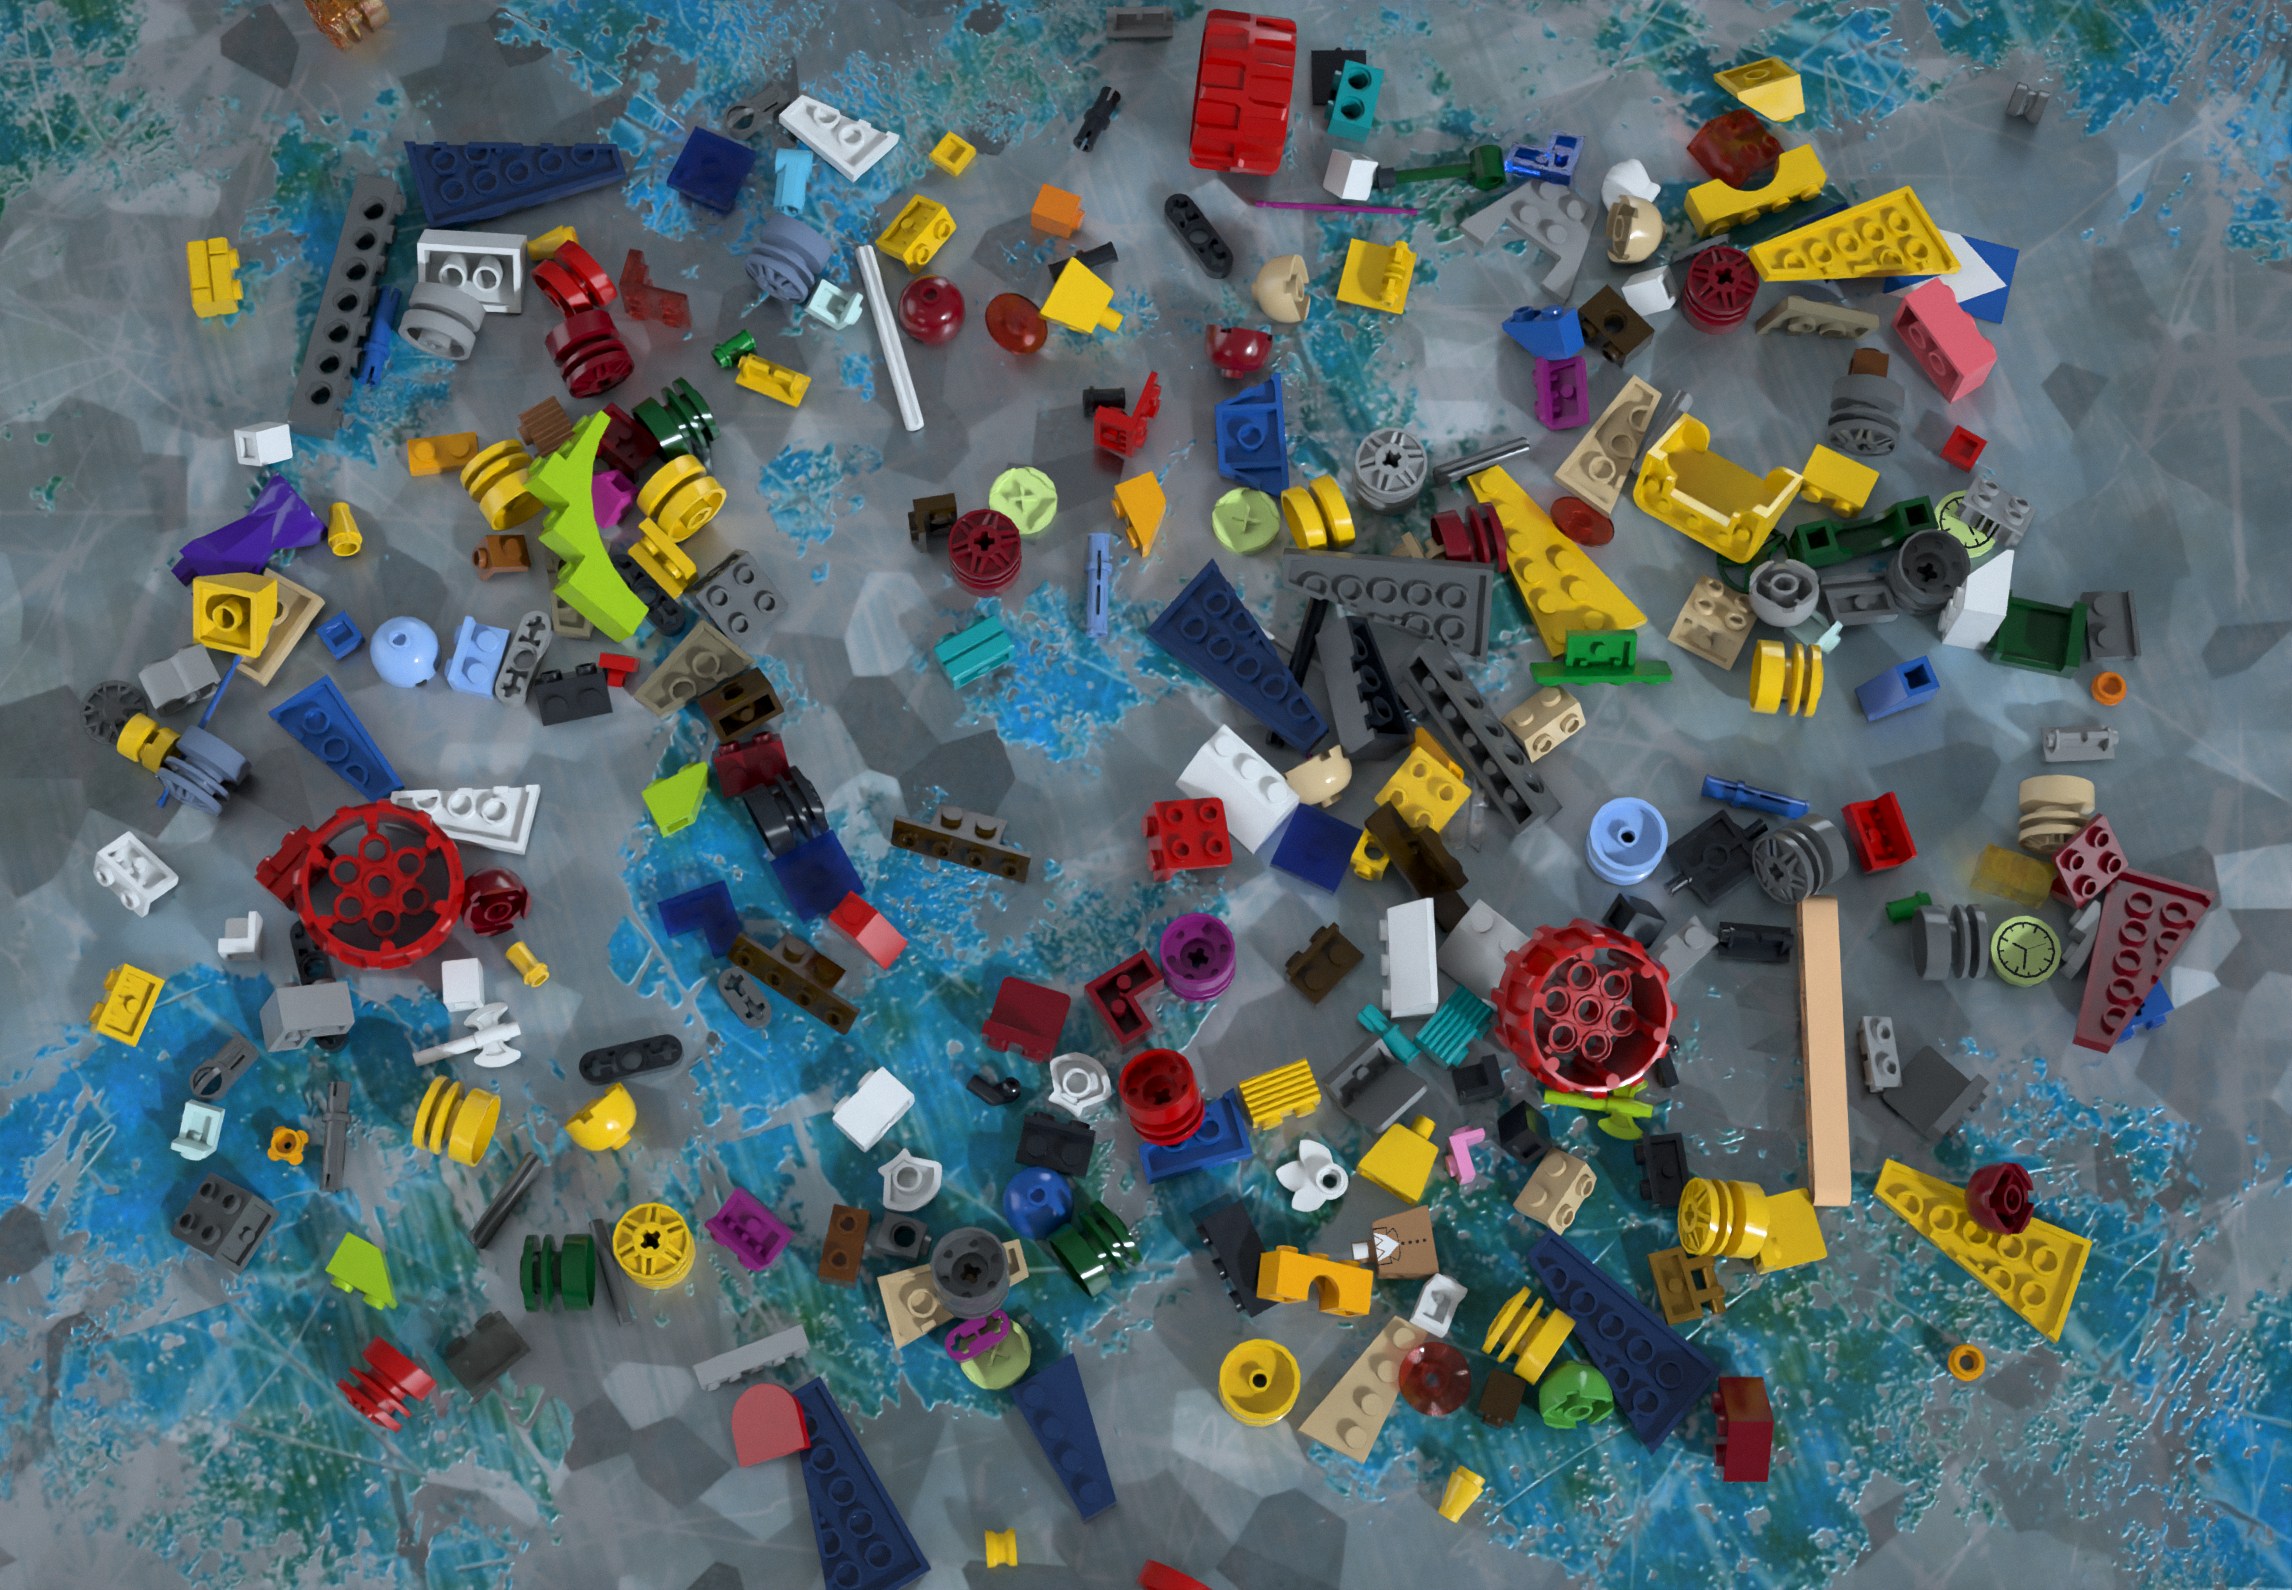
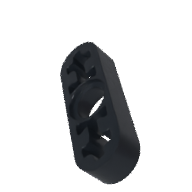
M1181 193L1170 196L1164 206V218L1208 277L1212 279L1227 277L1233 268V254L1189 196ZM1175 206L1179 209L1185 208V217L1188 220L1186 226L1185 219L1180 213L1173 214ZM1200 229L1207 233L1208 239L1203 243H1194L1190 240L1189 234L1193 230ZM1211 247L1216 259L1221 260L1224 258L1223 267H1220L1218 264L1212 266V255L1208 251Z
M619 554L611 558L610 560L615 570L619 566L623 569L629 567L630 576L635 581L632 586L624 575L620 576L636 596L642 588L649 587L656 591L655 599L650 603H644L649 608L644 618L664 636L673 637L680 634L686 626V618L682 607L633 557ZM661 604L663 610L669 616H673L676 613V623L674 625L669 622L663 625V616L657 610Z
M670 1034L659 1035L589 1051L580 1059L579 1071L588 1084L593 1086L605 1085L672 1070L682 1063L684 1049L679 1039ZM669 1044L671 1049H677L676 1052L671 1054L672 1059L665 1060L663 1055L653 1056L652 1059L655 1064L649 1065V1058L644 1048L650 1047L652 1054L662 1052L663 1045ZM629 1051H636L642 1056L641 1064L635 1069H626L622 1066V1057ZM615 1055L614 1060L619 1072L613 1073L611 1066L600 1069L601 1075L594 1076L592 1071H587L588 1068L592 1067V1061L598 1060L601 1065L611 1064L609 1056Z

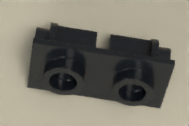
M1719 922L1720 941L1718 944V957L1789 963L1790 948H1793L1794 934H1791L1790 927Z

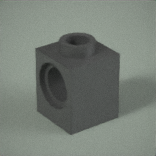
M886 1211L874 1246L878 1253L918 1265L921 1256H928L933 1236L928 1235L929 1227L927 1223ZM910 1231L916 1236V1239L911 1246L901 1247L895 1242L899 1233Z

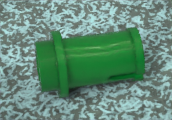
M743 329L723 344H715V349L711 351V355L720 368L723 369L726 366L730 368L733 366V361L750 349L755 348L756 343L751 334L746 329Z
M1916 891L1914 896L1886 902L1885 909L1888 919L1893 925L1897 922L1913 918L1914 910L1917 906L1933 904L1928 892L1921 893V891Z

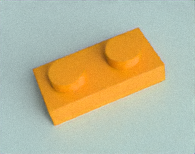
M476 431L407 440L409 468L412 477L461 471L469 461L479 454Z

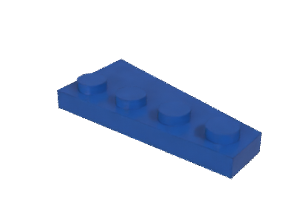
M325 675L268 712L271 719L369 803H377L379 798L389 799L393 791L405 789L395 771L328 675Z

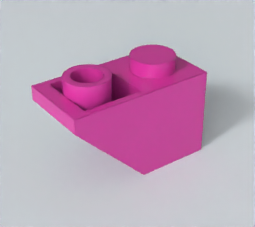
M618 469L592 472L591 493L596 525L603 529L622 523L641 492Z

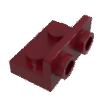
M611 402L602 410L611 420L599 441L595 459L601 458L609 465L610 470L618 469L635 485L639 481V472L663 448L657 438L616 404Z

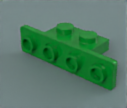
M1635 629L1566 630L1563 662H1531L1529 664V671L1534 682L1547 687L1556 686L1559 683H1574L1579 686H1590L1593 683H1609L1622 686L1627 684V682H1643L1647 685H1659L1662 682H1671L1673 673L1666 661H1635L1638 637Z

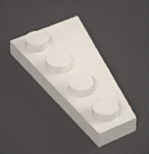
M539 784L518 788L495 786L493 789L473 790V788H458L457 791H439L438 789L393 791L390 799L394 804L416 811L424 810L429 813L433 821L454 842L524 855L541 788ZM384 823L386 829L419 835L405 827Z

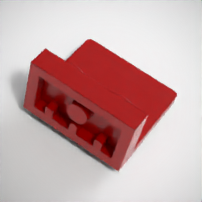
M1151 371L1132 417L1127 416L1119 408H1105L1099 405L1094 416L1095 445L1130 458L1133 457L1136 447L1143 448L1149 431L1146 429L1149 418L1155 419L1161 404L1159 396L1162 386L1158 385V373Z

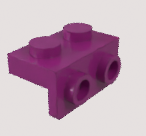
M1543 356L1536 357V369L1532 371V380L1538 393V401L1534 403L1537 420L1541 421L1550 431L1590 424L1585 359L1582 356L1548 362Z
M742 1186L736 1188L717 1215L709 1218L704 1224L711 1232L710 1236L715 1242L724 1247L728 1246L738 1255V1261L745 1268L755 1270L756 1272L771 1267L796 1234Z

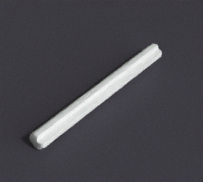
M871 245L858 247L855 250L856 259L905 427L908 431H915L924 426L923 417L874 250Z

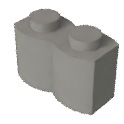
M203 643L197 645L187 644L179 648L176 655L171 659L164 661L162 659L154 660L148 663L144 670L138 674L160 718L172 715L193 702L215 694L222 682Z

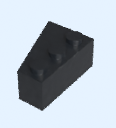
M1226 1193L1189 1213L1196 1226L1195 1231L1204 1248L1207 1247L1214 1258L1211 1262L1221 1281L1225 1279L1232 1291L1228 1293V1297L1237 1313L1243 1311L1245 1315L1253 1318L1280 1303L1256 1297L1261 1253H1266L1267 1251L1240 1199Z

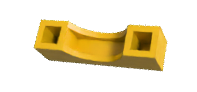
M1810 143L1780 154L1774 167V180L1762 189L1739 191L1729 187L1718 178L1688 190L1683 205L1700 239L1709 235L1717 237L1739 223L1748 225L1756 221L1762 214L1770 211L1773 213L1781 212L1788 208L1791 203L1801 199L1803 201L1814 199L1821 193L1827 176Z

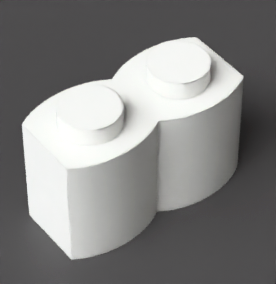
M883 1066L876 1072L873 1070L867 1072L858 1083L859 1091L851 1098L848 1095L843 1097L833 1109L835 1113L832 1118L833 1124L864 1153L871 1149L915 1102L914 1094Z

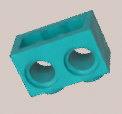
M1346 60L1342 71H1335L1330 89L1336 91L1334 101L1328 100L1323 119L1329 120L1326 133L1365 143L1372 125L1384 75L1383 69ZM1349 83H1357L1362 89H1355ZM1342 112H1349L1353 114L1355 118H1346L1342 114Z

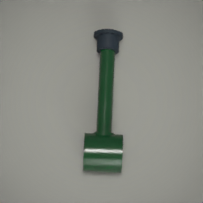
M1497 145L1476 147L1469 153L1470 163L1394 170V167L1381 169V166L1378 165L1376 169L1378 192L1381 193L1386 188H1395L1396 184L1468 176H1471L1473 186L1476 189L1493 190L1499 188L1507 182L1502 148Z

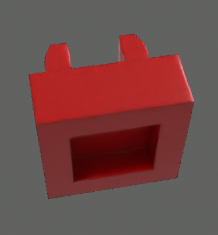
M601 652L598 666L610 668L607 679L608 686L621 688L625 687L627 671L639 672L641 658Z

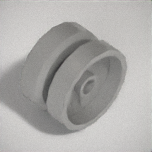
M435 282L415 284L408 303L411 310L405 311L398 329L400 336L415 348L436 357L449 360L468 359L476 340L473 333L479 331L486 312L483 305L474 297L448 285Z

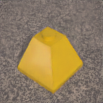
M1776 56L1713 74L1714 81L1729 93L1773 121H1790L1794 118V115L1805 112L1800 74Z
M247 572L195 577L193 579V644L203 643L205 647L254 658L260 656L277 612V579Z

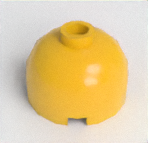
M617 1082L605 1089L603 1092L607 1095L606 1097L602 1095L596 1100L593 1098L566 1122L567 1125L563 1126V1129L580 1147L589 1151H602L611 1146L616 1151L632 1138L628 1132L635 1124L637 1111L634 1100L621 1082Z

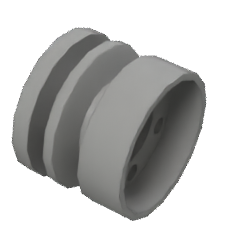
M1387 427L1373 431L1362 440L1356 451L1351 486L1355 498L1364 509L1376 515L1394 516L1405 513L1416 504L1422 493L1428 458L1424 446L1415 435L1403 429Z

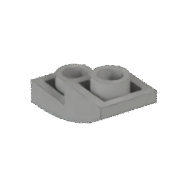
M2095 899L2087 908L2077 909L2068 921L2073 927L2067 934V937L2073 941L2060 957L2066 962L2059 972L2070 980L2086 961L2096 938L2100 919V903Z

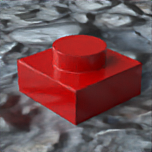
M1957 425L1939 457L1969 474L1988 441Z

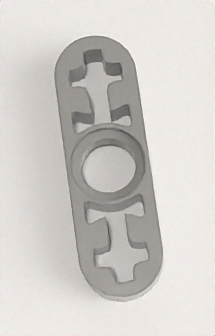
M533 610L522 617L496 681L495 693L497 698L507 708H518L527 701L553 636L552 622L549 616L542 611ZM538 621H541L545 630H538L536 632L534 642L535 645L539 646L536 647L530 643L532 632L529 626H535ZM522 651L531 652L534 655V661L528 667H519L515 664V657L518 653ZM510 671H513L519 676L516 686L520 693H513L511 698H508L504 688H511L513 686L515 677L513 673H510Z

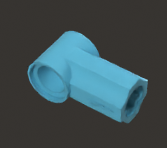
M789 148L777 149L775 163L777 182L773 205L774 212L790 217L803 214L807 181H810L812 174V151Z

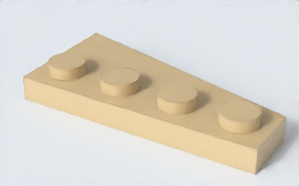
M1634 374L1557 470L1553 480L1609 519L1662 393Z
M1019 1239L1002 1243L1006 1249L1009 1262L1010 1287L1029 1277ZM930 1263L877 1277L896 1350L956 1317L946 1311L936 1298ZM972 1274L965 1276L971 1284L977 1282V1278H974Z
M1395 1315L1300 1426L1297 1432L1364 1465L1428 1331Z

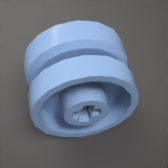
M1625 797L1608 802L1594 816L1587 831L1584 849L1588 864L1595 874L1609 883L1623 886L1641 882L1652 874L1665 852L1668 840L1666 822L1659 811L1645 800Z

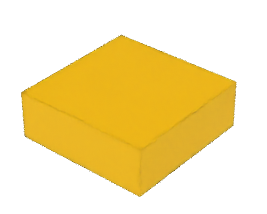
M949 130L929 154V160L957 178L976 155V148Z

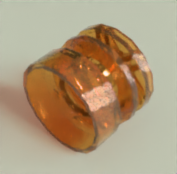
M303 0L311 20L320 33L344 54L353 47L350 39L357 44L363 41L358 27L359 24L369 32L374 33L391 20L390 13L383 0Z

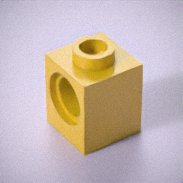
M1365 828L1351 856L1349 867L1353 868L1354 873L1363 879L1372 881L1375 878L1381 881L1391 860L1368 829ZM1368 848H1377L1382 852L1383 857L1378 860H1371L1365 855L1364 851Z

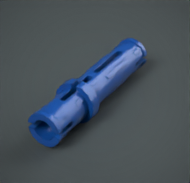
M382 286L380 289L369 341L364 344L362 350L365 357L360 375L358 376V382L366 385L369 373H371L369 387H378L380 385L384 361L388 360L390 355L388 345L400 298L402 297V291L394 288L391 300H389L391 286Z
M1706 774L1701 790L1702 797L1706 796L1729 802L1731 807L1734 808L1744 806L1794 820L1808 813L1810 805L1808 800H1801L1747 786L1745 781L1742 780L1732 782L1710 776L1709 774Z

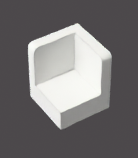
M1333 149L1323 188L1343 199L1366 201L1370 194L1378 162L1357 151Z
M1669 265L1636 273L1621 288L1628 305L1640 316L1670 309L1680 297V292Z
M262 422L234 430L239 464L264 466L290 459L293 456L289 424Z
M249 911L248 918H228L226 920L225 938L218 939V953L225 962L261 961L263 919L257 911Z
M478 958L443 961L441 964L443 999L448 1011L473 1010L484 1007L483 968Z

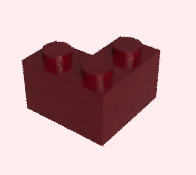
M1145 949L1084 986V998L1121 1055L1126 1054L1153 1037V1026L1139 1004L1163 989L1164 977Z
M1719 1377L1718 1390L1711 1393L1712 1414H1717L1716 1433L1720 1437V1444H1714L1713 1446L1714 1466L1720 1467L1723 1482H1768L1774 1419L1763 1377Z

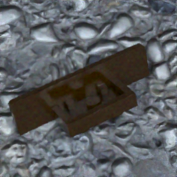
M1386 801L1364 821V825L1419 900L1433 898L1434 920L1444 933H1450L1470 910L1456 891L1469 882L1463 873V867L1456 858L1448 853L1442 844V838L1434 829L1430 828L1429 825L1410 828L1391 801Z
M940 802L931 824L898 815L894 819L891 845L1023 883L1028 878L1032 853L1000 845L1006 831L1007 821Z
M741 931L727 954L728 960L842 1035H846L850 1031L861 1011L833 992L842 980L846 970L789 932H786L775 947L769 950Z

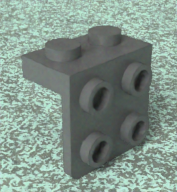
M1372 1033L1321 1080L1342 1111L1375 1133H1381L1390 1127L1411 1105L1415 1104L1429 1089V1085L1423 1078L1395 1060L1382 1038L1375 1033Z
M1924 1046L1901 1071L1903 1087H1887L1882 1096L1890 1106L1935 1144L1944 1134L1951 1138L1964 1124L1959 1117L1967 1108L1974 1112L1987 1098L1982 1091L1990 1082L1979 1073L1970 1081L1932 1047Z

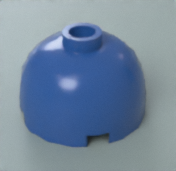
M1043 1166L1025 1168L1016 1173L1005 1186L1002 1197L1004 1218L1010 1227L1021 1237L1034 1241L1046 1240L1047 1236L1063 1224L1070 1223L1074 1211L1073 1190L1067 1180L1054 1169Z

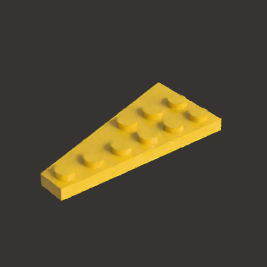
M1909 185L1755 245L1747 253L1764 282L1956 274L1962 268Z
M1499 465L1467 477L1466 483L1477 506L1479 507V503L1491 501L1495 507L1506 537L1507 569L1551 661L1564 657L1566 630L1634 629L1646 624L1648 620L1646 616Z
M1887 1158L1883 1163L1872 1194L2053 1344H2056L2062 1332L2093 1241L2034 1217H2031L2030 1223L2020 1234L2004 1236L1984 1232L1970 1219L1964 1202V1189Z

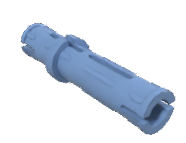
M1096 532L1088 535V563L1085 564L1084 568L1085 574L1088 575L1086 636L1090 638H1105L1108 636L1109 575L1112 574V564L1109 563L1110 535ZM1098 557L1100 558L1099 580L1097 579ZM1097 591L1099 592L1098 614H1096Z

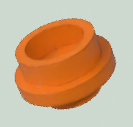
M2105 671L2099 673L2091 683V694L2102 705H2116L2126 695V683L2115 672Z

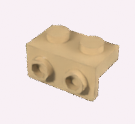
M1559 684L1552 687H1544L1500 719V722L1511 737L1523 746L1527 759L1532 763L1549 753L1554 747L1575 734L1586 724L1579 701Z
M1552 1147L1531 1176L1513 1206L1519 1213L1546 1225L1548 1229L1551 1228L1561 1236L1565 1228L1573 1222L1575 1213L1583 1200L1592 1193L1597 1177L1585 1161Z

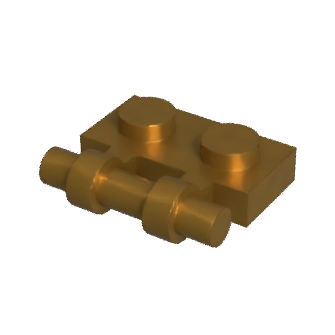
M1683 1246L1651 1253L1646 1256L1664 1320L1668 1326L1701 1319L1704 1314L1700 1303L1709 1302L1713 1315L1727 1312L1723 1300L1726 1294L1723 1285L1718 1284L1713 1267L1717 1265L1714 1256L1703 1254L1687 1259ZM1700 1270L1705 1289L1696 1291L1691 1272Z

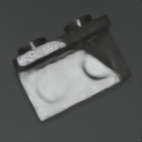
M500 1310L494 1314L489 1312L483 1315L474 1324L475 1330L465 1338L458 1336L445 1347L446 1353L441 1356L444 1363L472 1397L531 1351L530 1347Z

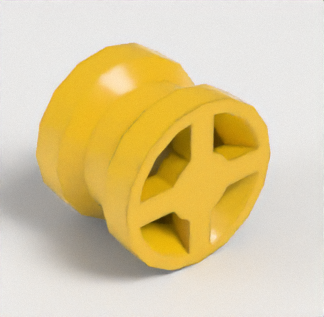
M1007 1528L1004 1533L985 1530L987 1568H995L998 1563L1017 1566L1015 1528Z

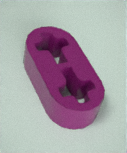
M998 1309L987 1317L968 1320L954 1328L945 1339V1349L948 1356L953 1361L965 1363L999 1344L1010 1332L1008 1316L1004 1311ZM992 1317L994 1321L1000 1319L1003 1321L1000 1325L999 1334L995 1335L993 1331H988L980 1336L979 1332L987 1327V1318ZM973 1335L977 1338L968 1344L969 1352L963 1354L961 1350L955 1352L952 1350L956 1345L955 1338L958 1336L963 1340H967Z

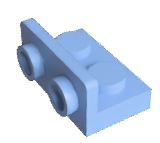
M465 616L463 625H458L455 632L454 645H457L454 657L448 658L444 672L453 691L489 699L494 698L495 684L502 669L511 639L510 630L475 622L474 617Z

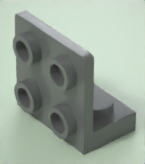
M740 549L734 550L684 592L693 604L704 608L722 633L738 647H741L788 607V602L750 553Z
M210 1172L178 1218L170 1234L210 1256L240 1276L281 1213L254 1194Z

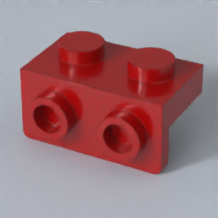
M1893 791L1886 792L1875 800L1850 803L1841 809L1865 874L1897 869L1917 856L1913 839Z

